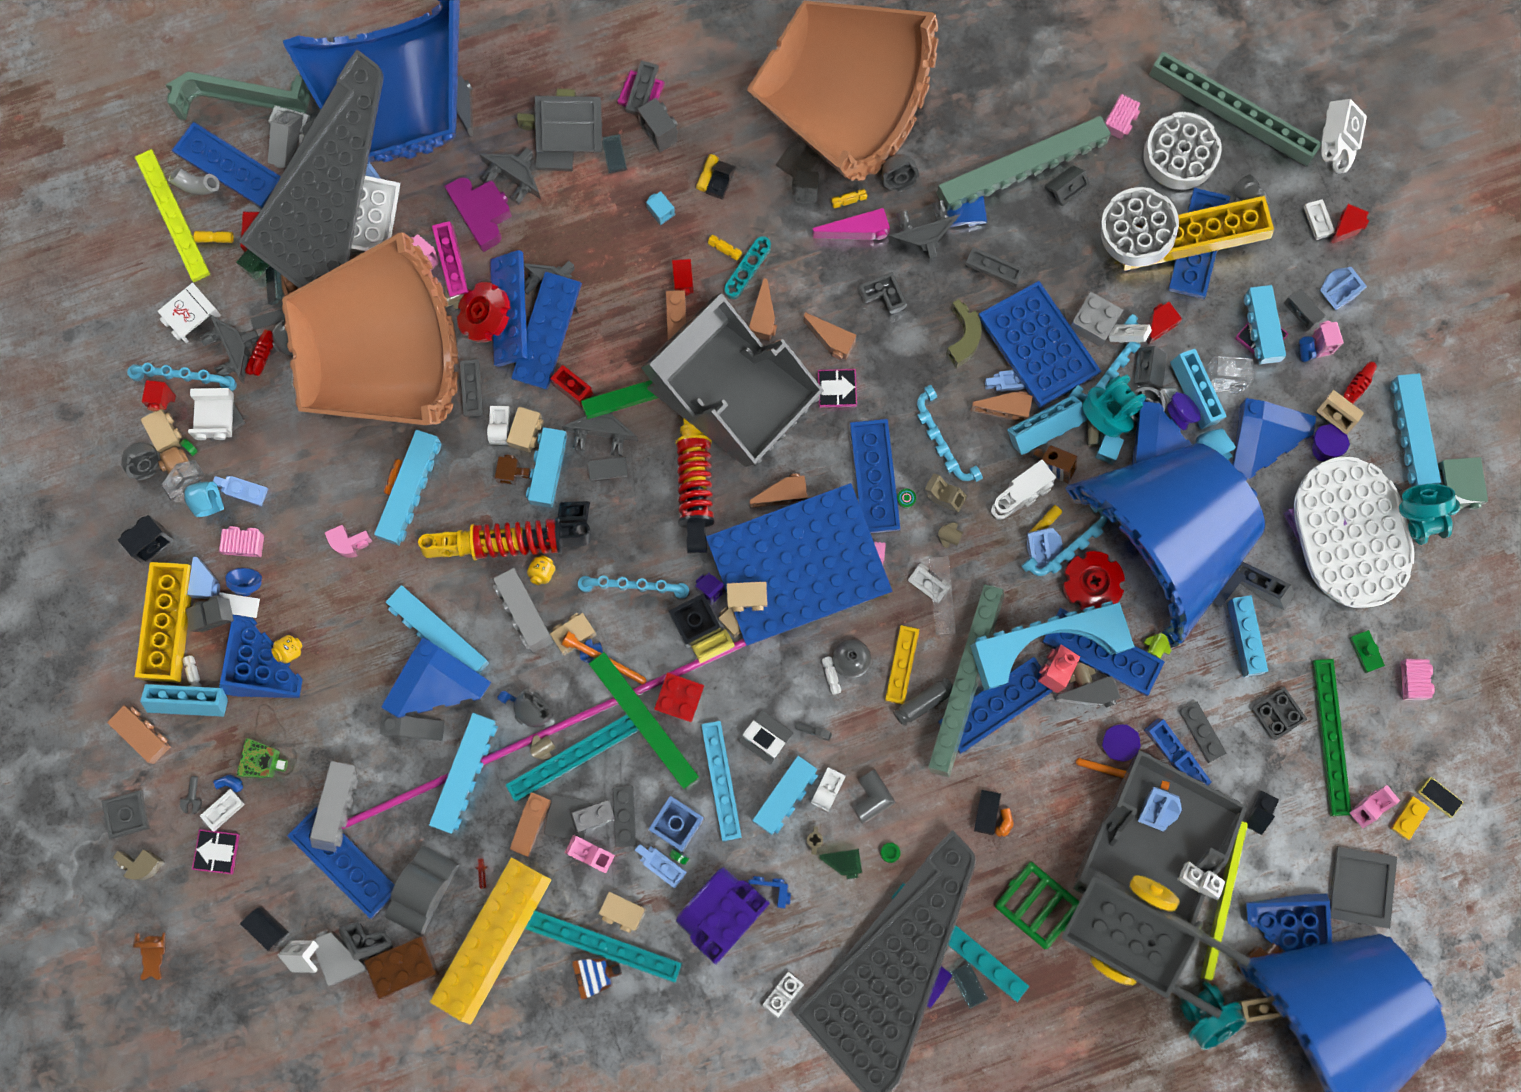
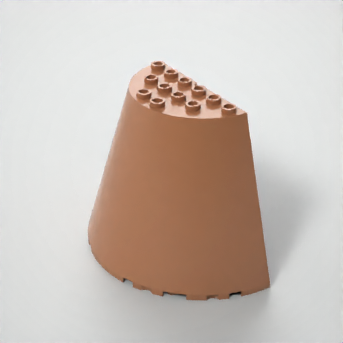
M803 1L801 6L797 8L792 20L788 22L782 36L778 38L776 43L777 49L769 52L766 61L759 68L754 80L750 82L747 91L840 174L850 180H865L866 175L870 173L875 175L879 172L888 156L893 157L897 153L917 119L914 116L917 107L921 109L923 106L925 95L930 86L928 84L930 81L928 76L930 67H935L938 38L934 37V31L938 32L936 14L924 11Z
M403 232L398 233L282 298V311L285 314L286 321L285 330L288 335L287 347L293 353L290 367L293 370V386L296 390L297 398L295 402L298 411L420 425L439 424L452 411L454 405L451 403L452 396L457 394V380L459 372H454V365L459 363L453 320L451 315L447 316L445 306L449 305L444 296L441 282H438V279L433 277L430 269H433L430 260L423 254L419 245L414 246L412 244L414 240Z

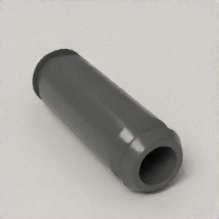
M942 678V681H937L901 705L899 710L896 709L894 714L901 725L904 726L907 725V722H913L949 698L953 688L950 680Z

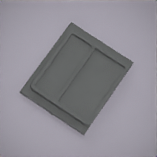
M535 96L536 152L602 153L601 97Z
M1337 847L1330 897L1331 919L1390 929L1397 857Z

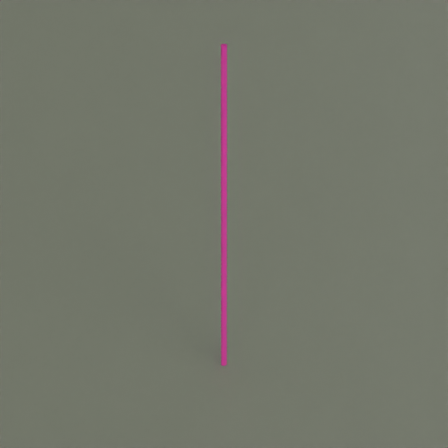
M744 638L734 642L735 647L701 664L697 659L669 673L681 676L746 646ZM666 674L634 688V692L639 695L663 684ZM615 698L609 699L484 756L481 763H484V766L532 744L533 737L537 734L542 739L546 735L554 734L619 703ZM449 773L348 818L346 828L446 783Z

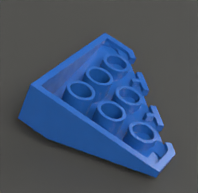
M1246 398L1240 404L1233 466L1238 471L1243 472L1247 479H1251L1258 470L1270 466L1278 460L1277 457L1284 452L1287 454L1293 450L1304 438L1308 439L1313 436L1316 416L1266 401Z
M1143 402L1144 406L1140 409L1132 464L1192 444L1180 433L1181 429L1172 418L1170 419L1166 415L1160 403Z
M233 614L234 621L231 622L219 688H223L226 695L237 697L299 698L302 686L301 676L299 674L295 675L289 668L290 663L284 664L275 660L271 652L273 642L265 632L263 634L260 633L256 628L257 622L253 617Z
M423 637L408 659L381 708L400 718L405 717V713L417 711V713L433 710V707L445 705V707L461 704L460 701L471 698L473 701L480 700L491 682Z
M1327 893L1304 894L1246 902L1248 924L1253 928L1258 927L1265 933L1263 936L1269 942L1280 946L1285 952L1332 943L1330 900Z

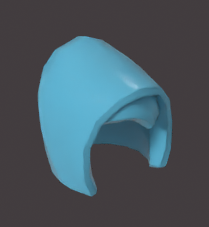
M1223 428L1208 431L1196 438V443L1205 444L1213 448L1227 460L1233 457L1230 451L1236 447Z
M199 482L185 488V502L195 517H205L224 510L219 489L215 482Z

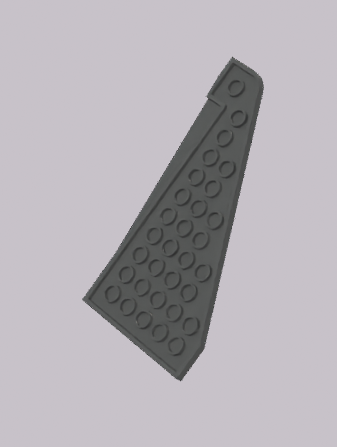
M359 50L355 51L336 80L337 83L262 210L239 240L241 244L298 288L305 286L349 261L384 79L381 68Z
M953 830L934 848L925 859L926 861L817 991L793 1014L861 1092H893L901 1083L976 866L974 852Z

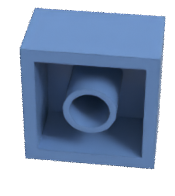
M670 796L648 830L683 853L702 824L704 817Z

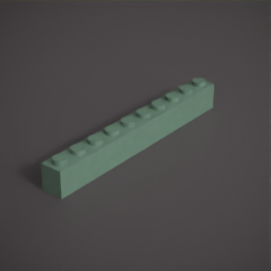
M1163 51L1149 76L1305 166H1308L1322 144Z
M1099 116L942 183L938 186L936 194L940 201L944 200L946 211L951 209L957 210L966 202L973 203L983 195L989 196L997 189H1006L1011 183L1016 181L1022 182L1032 174L1034 176L1038 175L1048 167L1052 169L1062 161L1068 162L1074 159L1076 155L1087 154L1095 147L1101 148L1108 143L1107 141L1111 133L1102 117Z
M984 584L928 766L931 773L950 778L980 679L970 645L976 642V638L986 636L987 639L992 638L1004 600V591L1001 588Z

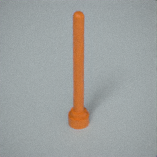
M567 631L561 642L562 646L566 648L574 647L594 659L602 654L578 641L575 634ZM609 658L620 673L640 684L646 683L644 676Z
M1082 758L1076 759V764L1081 767L1123 778L1126 774L1125 770ZM1162 780L1160 788L1168 790L1170 782Z

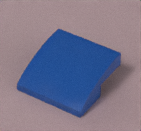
M984 196L979 197L973 203L966 202L962 204L957 210L951 209L947 211L950 217L961 214L951 227L965 224L974 226L987 223Z

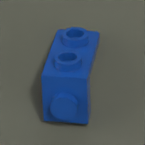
M753 876L752 880L748 879V884L780 888L777 908L785 909L786 905H790L791 893L787 892L788 884H784L783 879L773 878L772 882L764 881L765 877Z

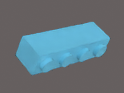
M1273 286L1251 287L1244 295V303L1248 306L1247 319L1252 326L1251 339L1255 342V358L1258 359L1259 365L1282 362L1286 357V351Z
M1196 349L1176 356L1170 363L1184 394L1194 401L1200 411L1201 420L1198 421L1200 428L1204 429L1216 425L1227 416Z
M1072 395L1007 429L1013 448L1023 455L1040 445L1046 444L1049 440L1063 435L1066 431L1080 426L1087 421L1082 402Z
M543 427L542 433L538 435L537 443L540 444L539 450L535 451L534 454L535 469H531L530 480H532V483L526 492V498H528L531 505L553 508L567 441L566 431Z
M1252 595L1232 598L1227 602L1243 678L1263 675L1268 672Z
M145 684L140 702L147 713L224 717L228 698L223 688Z
M797 756L752 822L770 835H773L774 832L778 834L784 826L782 820L785 816L789 818L795 810L793 805L796 800L801 801L807 793L804 790L808 783L812 785L818 777L815 774L817 768L800 756Z

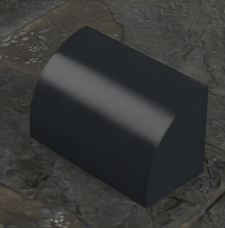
M262 906L253 910L240 923L267 951H274L290 934Z

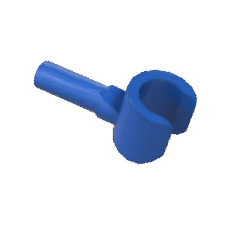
M502 691L497 699L506 704L508 699L515 702L516 697L506 691Z

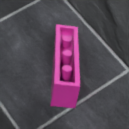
M884 208L815 227L812 230V236L816 239L881 240L889 235L890 226Z
M450 221L433 225L432 228L449 296L453 297L468 293L454 226Z

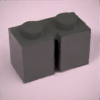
M212 596L209 598V601L196 602L193 604V607L186 609L189 628L192 632L203 633L234 621L230 600L221 598V596Z

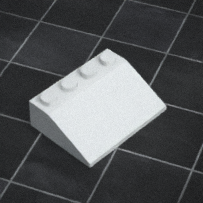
M365 176L351 252L364 253L391 238L400 183Z

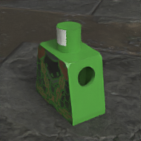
M246 739L237 776L244 778H273L275 770L286 771L288 761L278 759L280 751Z

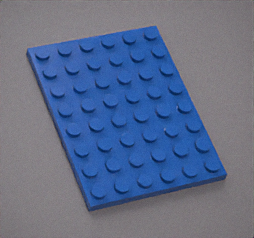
M851 483L706 536L726 592L727 584L766 582L767 607H764V610L752 611V608H744L743 612H734L746 646L893 592Z

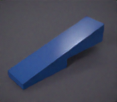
M1158 718L1144 729L1145 733L1176 770L1202 781L1207 786L1212 783L1193 755L1184 748L1164 719Z

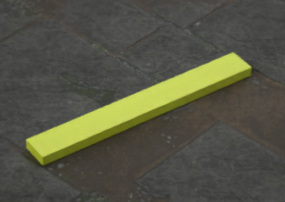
M150 149L135 156L192 281L196 282L211 275L153 150Z
M1246 822L1241 823L1223 876L1225 884L1217 902L1210 936L1220 942L1223 937L1248 826ZM1210 945L1207 946L1200 977L1206 980L1213 979L1219 950Z

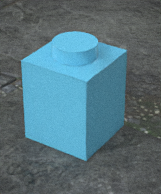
M661 191L658 194L651 195L646 201L647 209L660 225L675 215L673 205Z
M1104 435L1095 458L1113 465L1124 440L1120 436L1114 438Z

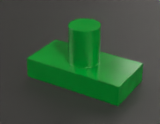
M1369 630L1349 638L1365 674L1385 666L1379 653V647L1375 644Z

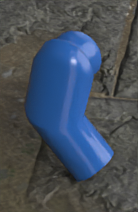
M226 775L213 781L216 789L225 786L232 788L233 792H240L243 789L241 779L233 775Z

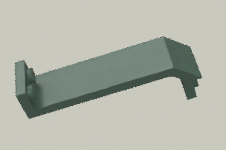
M186 72L166 84L170 91L167 96V102L178 119L186 120L190 104L198 96L269 109L279 106L306 114L311 98V92L301 75H296L295 80L292 81L291 91L193 72Z

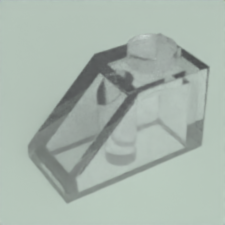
M196 460L179 463L174 466L161 486L171 501L184 494L185 488L189 485L199 483L204 473Z

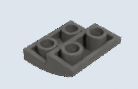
M1285 687L1252 708L1274 741L1308 720Z

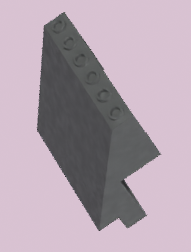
M722 293L713 296L641 367L653 382L647 388L650 392L745 467L758 465L763 460L762 456L765 453H769L775 447L774 443L776 441H780L786 436L785 432L797 424V419L809 411L808 407L815 404L824 391L783 338L763 345Z
M1139 750L1132 759L1074 876L1076 881L1073 889L1084 895L1094 874L1099 872L1132 891L1129 887L1132 877L1136 875L1143 876L1160 883L1178 897L1179 904L1176 910L1169 912L1195 925L1205 895L1178 880L1184 863L1191 862L1203 872L1211 871L1216 875L1228 862L1247 806L1236 799L1226 796L1221 791L1205 785L1202 781L1176 770L1167 763L1151 757L1150 754ZM1162 780L1170 782L1168 790L1160 788ZM1153 787L1179 796L1182 811L1178 819L1164 831L1138 822L1144 800Z

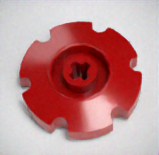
M489 282L477 283L473 291L468 289V293L463 295L458 305V308H460V314L457 315L459 330L462 334L468 336V339L479 343L491 341L493 335L499 336L509 320L507 311L510 309V301L506 292Z
M1098 551L1086 552L1084 559L1079 556L1075 557L1064 570L1063 575L1068 579L1067 582L1062 583L1064 594L1071 604L1074 602L1079 604L1080 611L1092 606L1098 609L1101 608V604L1110 601L1116 604L1124 593V589L1120 587V583L1125 581L1123 570L1117 561L1109 562V555ZM1096 580L1097 583L1091 585L1090 581Z

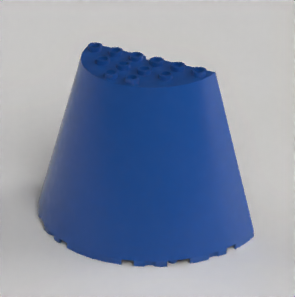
M438 0L440 5L431 10V16L427 12L421 17L370 33L357 34V38L349 39V36L333 37L334 42H328L327 38L314 39L313 37L298 35L283 40L284 47L320 110L337 83L336 80L356 50H359L381 68L384 79L367 164L378 161L389 162L401 157L411 159L417 157L416 154L421 152L423 154L432 153L433 148L443 146L456 137L460 0Z
M1200 443L1191 444L1065 487L1075 504H1089L1096 510L1101 507L1104 509L1101 513L1110 521H1119L1122 524L1119 526V529L1130 538L1133 545L1148 563L1159 584L1164 589L1166 599L1171 598L1172 601L1168 607L1170 616L1174 618L1170 620L1171 626L1161 631L1162 634L1167 636L1171 648L1177 647L1184 642L1265 530L1264 515L1257 500V492L1249 486L1245 474L1238 471L1219 452Z
M1375 934L1251 958L1247 966L1237 962L1245 980L1256 988H1260L1267 998L1273 996L1276 1001L1272 1003L1283 1017L1288 1015L1292 1022L1289 1026L1297 1035L1300 1044L1310 1059L1324 1092H1398L1446 1040L1447 1032L1441 1012L1442 1004L1434 996L1431 982L1423 977L1410 957L1390 936Z

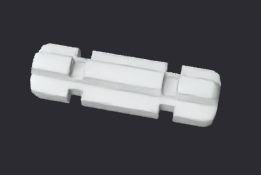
M184 657L183 663L186 666L185 671L188 683L191 684L190 687H202L201 683H199L200 678L197 666L194 665L196 663L194 657Z
M825 657L822 659V664L825 667L824 671L830 685L831 694L841 693V687L838 684L839 680L835 666H833L832 657Z

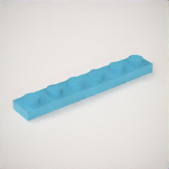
M721 721L701 724L722 842L742 838Z

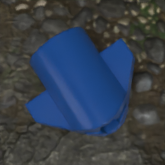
M1310 336L1301 338L1299 340L1301 361L1307 362L1315 359V339Z
M591 638L585 641V645L603 653L601 642L593 644ZM580 651L582 661L590 663L594 660L593 657Z

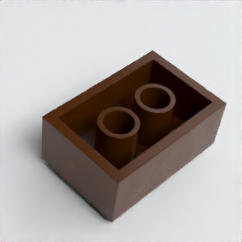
M425 937L416 938L364 961L378 999H384L439 975Z

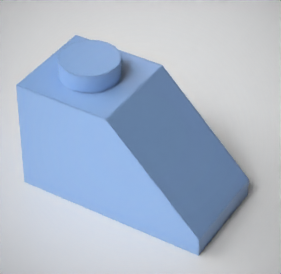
M193 557L187 595L197 599H209L212 596H217L220 592L219 581L202 560Z

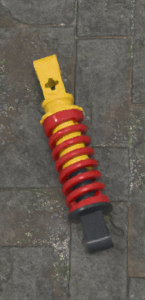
M684 419V425L680 427L682 437L676 440L677 455L679 456L677 459V464L679 465L677 473L679 475L678 484L680 485L678 488L680 495L678 498L680 504L678 511L681 515L678 525L687 528V554L707 553L705 528L714 525L713 512L708 510L713 506V503L710 500H706L713 495L711 491L707 490L712 487V483L708 481L712 477V473L706 471L712 466L707 461L711 458V454L707 450L710 449L712 440Z
M556 517L555 519H547L545 521V528H541L540 520L535 521V529H531L530 521H526L525 530L523 527H520V522H515V528H510V523L506 522L503 529H500L498 523L494 524V529H490V526L485 524L484 530H482L481 525L471 524L469 531L463 532V530H458L457 532L424 534L418 539V545L422 555L426 558L472 555L473 560L476 561L478 559H486L488 554L492 558H496L498 554L502 557H507L509 552L512 556H517L519 551L523 556H526L529 550L533 555H537L539 550L543 554H547L550 547L551 553L562 554L563 547L588 545L592 540L590 527L586 522L561 524L559 517Z

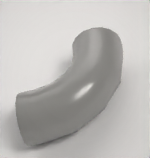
M177 167L168 179L171 184L179 189L195 195L211 194L220 187L216 176L212 174L202 177L194 176L180 167Z

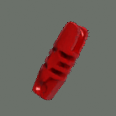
M264 330L259 337L257 345L254 347L255 350H253L245 368L246 374L261 375L267 363L266 360H268V356L271 354L270 351L273 349L272 331Z
M1367 363L1355 375L1343 396L1345 399L1354 404L1364 394L1372 382V377L1377 369L1376 363Z

